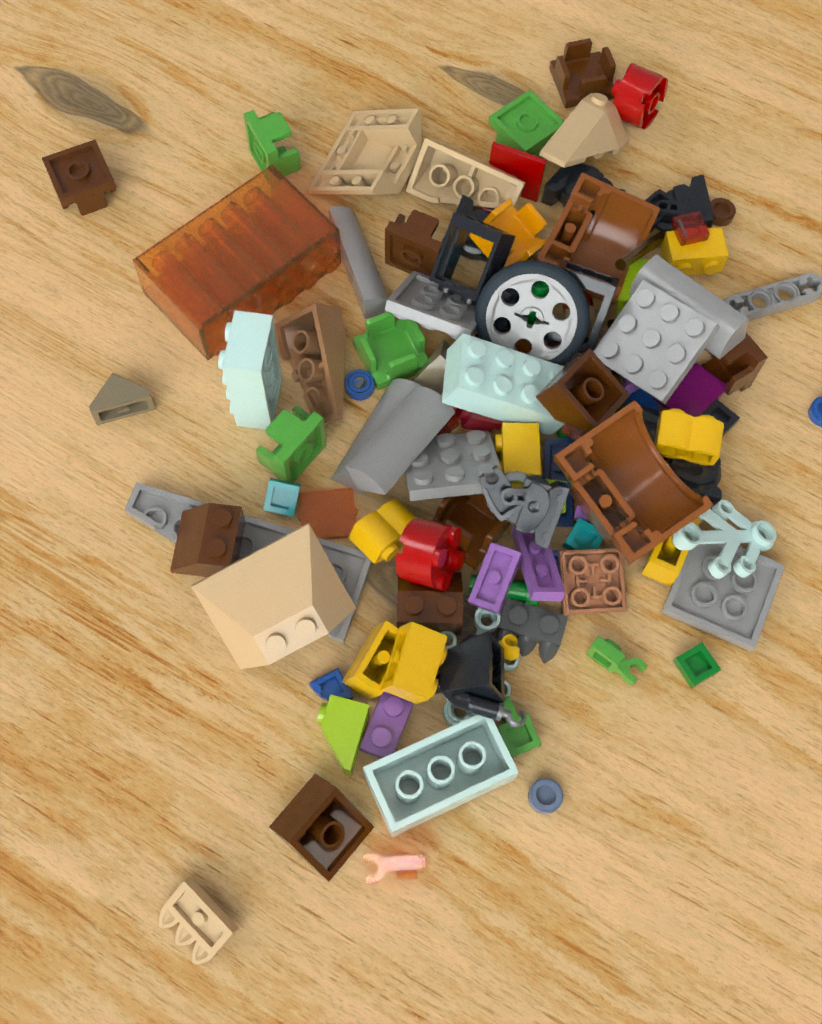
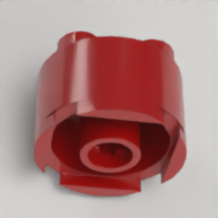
M631 63L623 79H617L611 91V95L615 96L613 104L617 108L621 121L637 128L647 129L659 112V110L655 109L658 101H664L668 79L661 74Z
M412 519L405 527L399 541L405 544L402 554H396L398 577L414 584L446 591L449 588L455 570H460L465 560V553L460 551L459 547L462 533L461 528L427 519Z

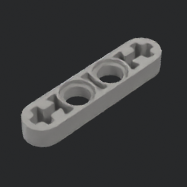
M813 273L804 274L731 295L723 301L736 310L739 309V312L751 321L817 301L822 295V278ZM786 291L791 295L792 299L783 300L778 296L777 292ZM752 299H762L766 307L759 308L754 306Z

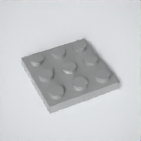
M413 271L387 299L385 311L393 313L396 318L418 322L422 327L429 330H440L448 333L453 339L457 340L463 333L473 336L476 331V306L461 301L462 295L456 292L454 295H450L438 290L439 284L430 281V276Z
M643 280L593 352L610 370L663 404H666L720 327L716 322Z
M472 430L468 433H443L435 436L404 472L410 501L482 494L479 476L484 473L488 482H495L498 475L492 470V467L497 465L501 468L489 431Z
M698 544L695 548L688 551L680 574L671 585L661 613L752 652L757 645L785 565L759 554L755 562L756 570L748 577L742 578L733 569V563L744 556L746 548L739 546L731 562L730 573L721 579H717L709 572L708 565L719 556L724 544Z

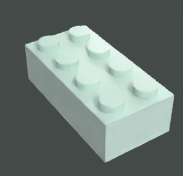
M234 310L232 322H227L225 328L226 350L220 351L218 360L219 369H223L222 383L227 385L226 399L231 401L230 414H234L236 426L266 430L275 419L283 379L273 315Z
M463 333L447 349L442 403L507 423H539V433L551 436L565 423L555 420L536 398V395L564 366Z
M475 715L363 767L364 777L392 838L515 780L519 773L494 720L480 715Z

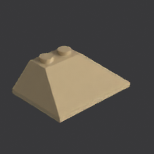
M420 109L354 111L307 190L308 193L352 195L399 194L416 164L422 147V116Z
M310 523L191 586L240 670L266 666L330 633L356 609L354 602Z

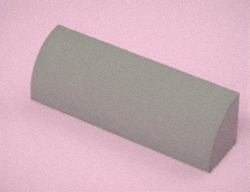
M344 206L329 207L330 230L364 319L387 312L385 311L388 295L355 212Z
M657 254L636 275L630 288V295L634 294L644 280L719 325V330L705 348L717 358L721 359L745 339L749 322L748 317Z
M401 378L391 381L332 475V480L364 495L366 491L357 489L345 466L414 388L422 385Z
M416 386L345 466L357 489L385 495L455 414L453 407L443 404L442 396L436 391L427 387Z

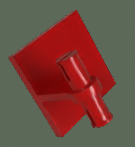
M493 142L489 164L526 182L520 197L534 202L538 201L547 160ZM480 207L481 210L487 212L488 214H490L494 209H496Z

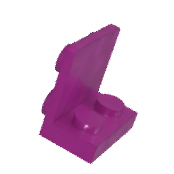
M695 362L666 404H663L654 397L652 398L667 410L673 408L681 409L686 414L699 417L716 399H719L725 393L724 390L727 385Z

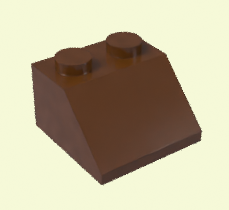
M589 348L568 362L536 395V398L555 420L589 432L611 417L630 394Z
M207 503L182 511L170 572L208 577L238 561L246 522L242 507Z
M454 572L449 588L446 591L414 584L398 577L397 628L409 622H415L439 633L448 631L453 632L455 635H461L463 626V585L461 572Z
M315 773L269 828L321 876L330 881L372 831L374 826L337 787Z

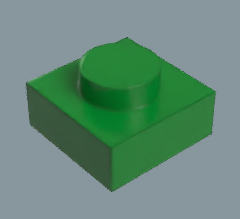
M703 642L673 660L691 689L721 671V668Z

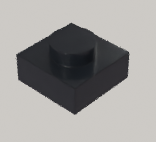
M718 399L701 414L711 415L716 420L723 422V436L740 419L739 416Z

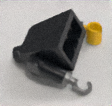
M489 631L480 635L470 634L456 646L447 649L446 658L441 665V672L436 675L438 686L435 694L442 693L458 709L498 721L503 717L513 727L523 726L526 722L525 713L519 711L521 721L517 722L512 718L511 711L504 709V704H501L505 702L504 659L513 661L519 657L520 648L517 647L518 639L516 636L507 634L502 640H499L498 637L493 636Z

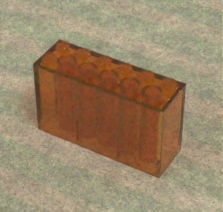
M270 165L134 258L133 263L143 293L208 361L213 356L219 355L221 350H226L225 328L227 322H232L234 310L273 315L283 305L286 306L293 302L295 297L305 289L308 290L315 286L317 281L327 273H333L341 264L340 230L273 165Z

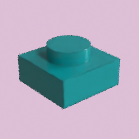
M270 478L263 510L294 517L301 484Z
M579 517L562 546L568 550L598 549L603 538L592 524Z

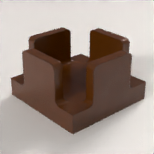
M590 38L568 42L565 45L564 55L557 56L556 60L550 61L549 69L564 108L577 106L590 93H600L605 95L608 100L614 99L615 96L611 95V91L614 85L613 77L616 64L609 47L602 48V52L590 53L592 48Z
M96 140L42 157L63 209L68 208L70 204L76 203L80 214L84 216L107 207L104 193L116 191V185Z
M413 210L406 222L405 215L402 214L398 215L395 222L390 221L385 228V264L409 274L416 271L430 276L443 240L440 242L431 238L439 225V220L418 210Z
M746 332L745 339L721 359L706 350L713 359L702 364L701 367L725 383L727 386L724 392L730 395L738 389L743 392L751 387L768 357Z
M483 493L473 494L470 497L463 495L443 498L432 520L461 528L460 551L465 553L464 563L474 570L484 560L491 542L497 544L510 525L505 520L501 522L486 505Z

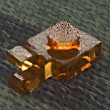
M364 854L365 863H375L378 866V872L375 875L365 876V885L380 882L385 873L396 874L397 880L418 879V873H424L425 871L424 854L389 855V857Z

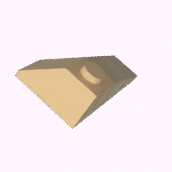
M590 93L579 102L542 148L539 156L565 168L584 163L586 158L590 156L596 159L602 158L605 152H609L611 155L618 154L627 145L629 139L615 104L608 101V98L600 93Z
M425 138L406 192L430 203L459 205L462 195H465L473 200V206L497 208L510 198L513 201L512 206L516 208L526 182L438 138Z

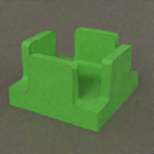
M529 90L490 115L488 124L497 132V143L543 159V157L539 156L542 148L564 121Z
M254 110L246 112L243 115L249 152L272 190L282 187V177L301 169L300 153L297 148L287 151L284 146L276 148L274 145L275 142L290 137L292 135L291 129L280 112H272L259 118Z
M388 311L367 319L366 332L353 338V345L366 370L373 376L377 391L389 386L394 379H407L416 375L428 360L425 353V338L417 323L409 319L395 321L393 313Z
M298 406L292 409V413L286 409L282 410L266 428V434L278 442L279 445L272 453L260 445L256 449L258 462L276 474L279 480L294 483L327 446L324 417L315 411L310 415Z

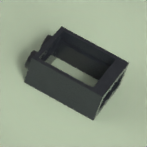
M454 212L429 280L439 284L438 290L450 295H454L456 292L462 295L461 301L476 306L484 285L497 271L505 266L516 236L469 215ZM469 232L494 243L477 289L452 278Z
M563 259L558 267L563 268L573 276L581 288L604 295L590 338H585L578 353H583L589 348L593 351L620 279ZM549 332L544 336V340L550 343L562 341L561 336L556 332Z

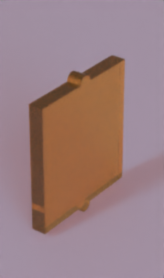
M353 488L299 493L300 514H298V520L301 521L302 526L310 523L316 536L326 540L349 537L358 515V509L354 507Z

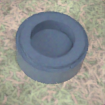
M541 778L530 787L528 801L536 812L551 814L560 807L563 801V791L556 781L549 778Z

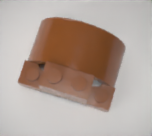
M582 172L537 261L549 262L559 266L564 259L620 279L611 305H614L623 289L622 287L629 269L627 267L620 271L616 268L615 262L645 242L660 208ZM592 210H595V211H596L595 214H594V216H593V214H592L590 211H592ZM582 288L584 293L603 301L604 295Z
M636 401L631 402L561 450L553 459L572 485L569 493L605 543L612 540L629 565L713 507V503L707 495L702 496L691 490L666 463L645 427L642 416L643 409Z

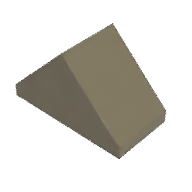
M445 340L441 341L411 381L422 385V387L430 388L441 395L443 393L447 349L451 345Z
M114 373L111 374L89 406L97 425L156 410L148 389Z

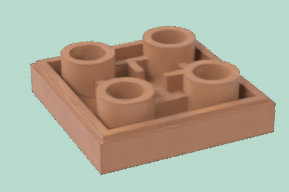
M617 548L558 551L559 574L565 590L563 600L561 601L562 615L627 612L624 561L622 554Z

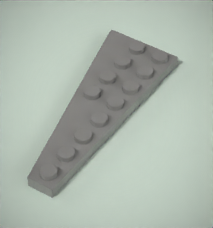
M136 482L125 511L127 515L176 544L182 511L207 503ZM244 515L246 522L239 560L294 530ZM317 537L357 608L373 562L359 549ZM356 609L326 635L344 644Z

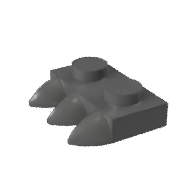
M506 598L500 623L497 627L496 637L499 640H502L507 634H513L518 637L517 645L523 657L531 653L538 643L540 658L543 663H547L553 659L561 645L568 616Z

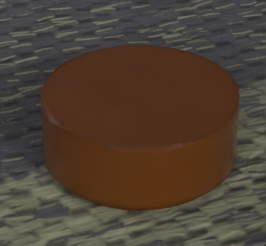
M725 198L712 200L710 204L714 217L713 225L720 227L729 225L736 213L734 204Z

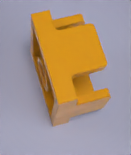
M509 198L494 209L483 221L516 236L504 267L516 262L530 260L542 250L546 242L544 238L540 239L538 233L547 225V222L529 202L518 212L512 206L513 201ZM470 233L468 236L488 258L494 243Z

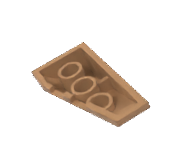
M314 303L276 323L275 327L280 352L284 360H289L294 370L292 376L295 382H300L305 392L303 399L310 413L312 414L315 411L324 417V424L326 426L343 418L346 334L340 307Z

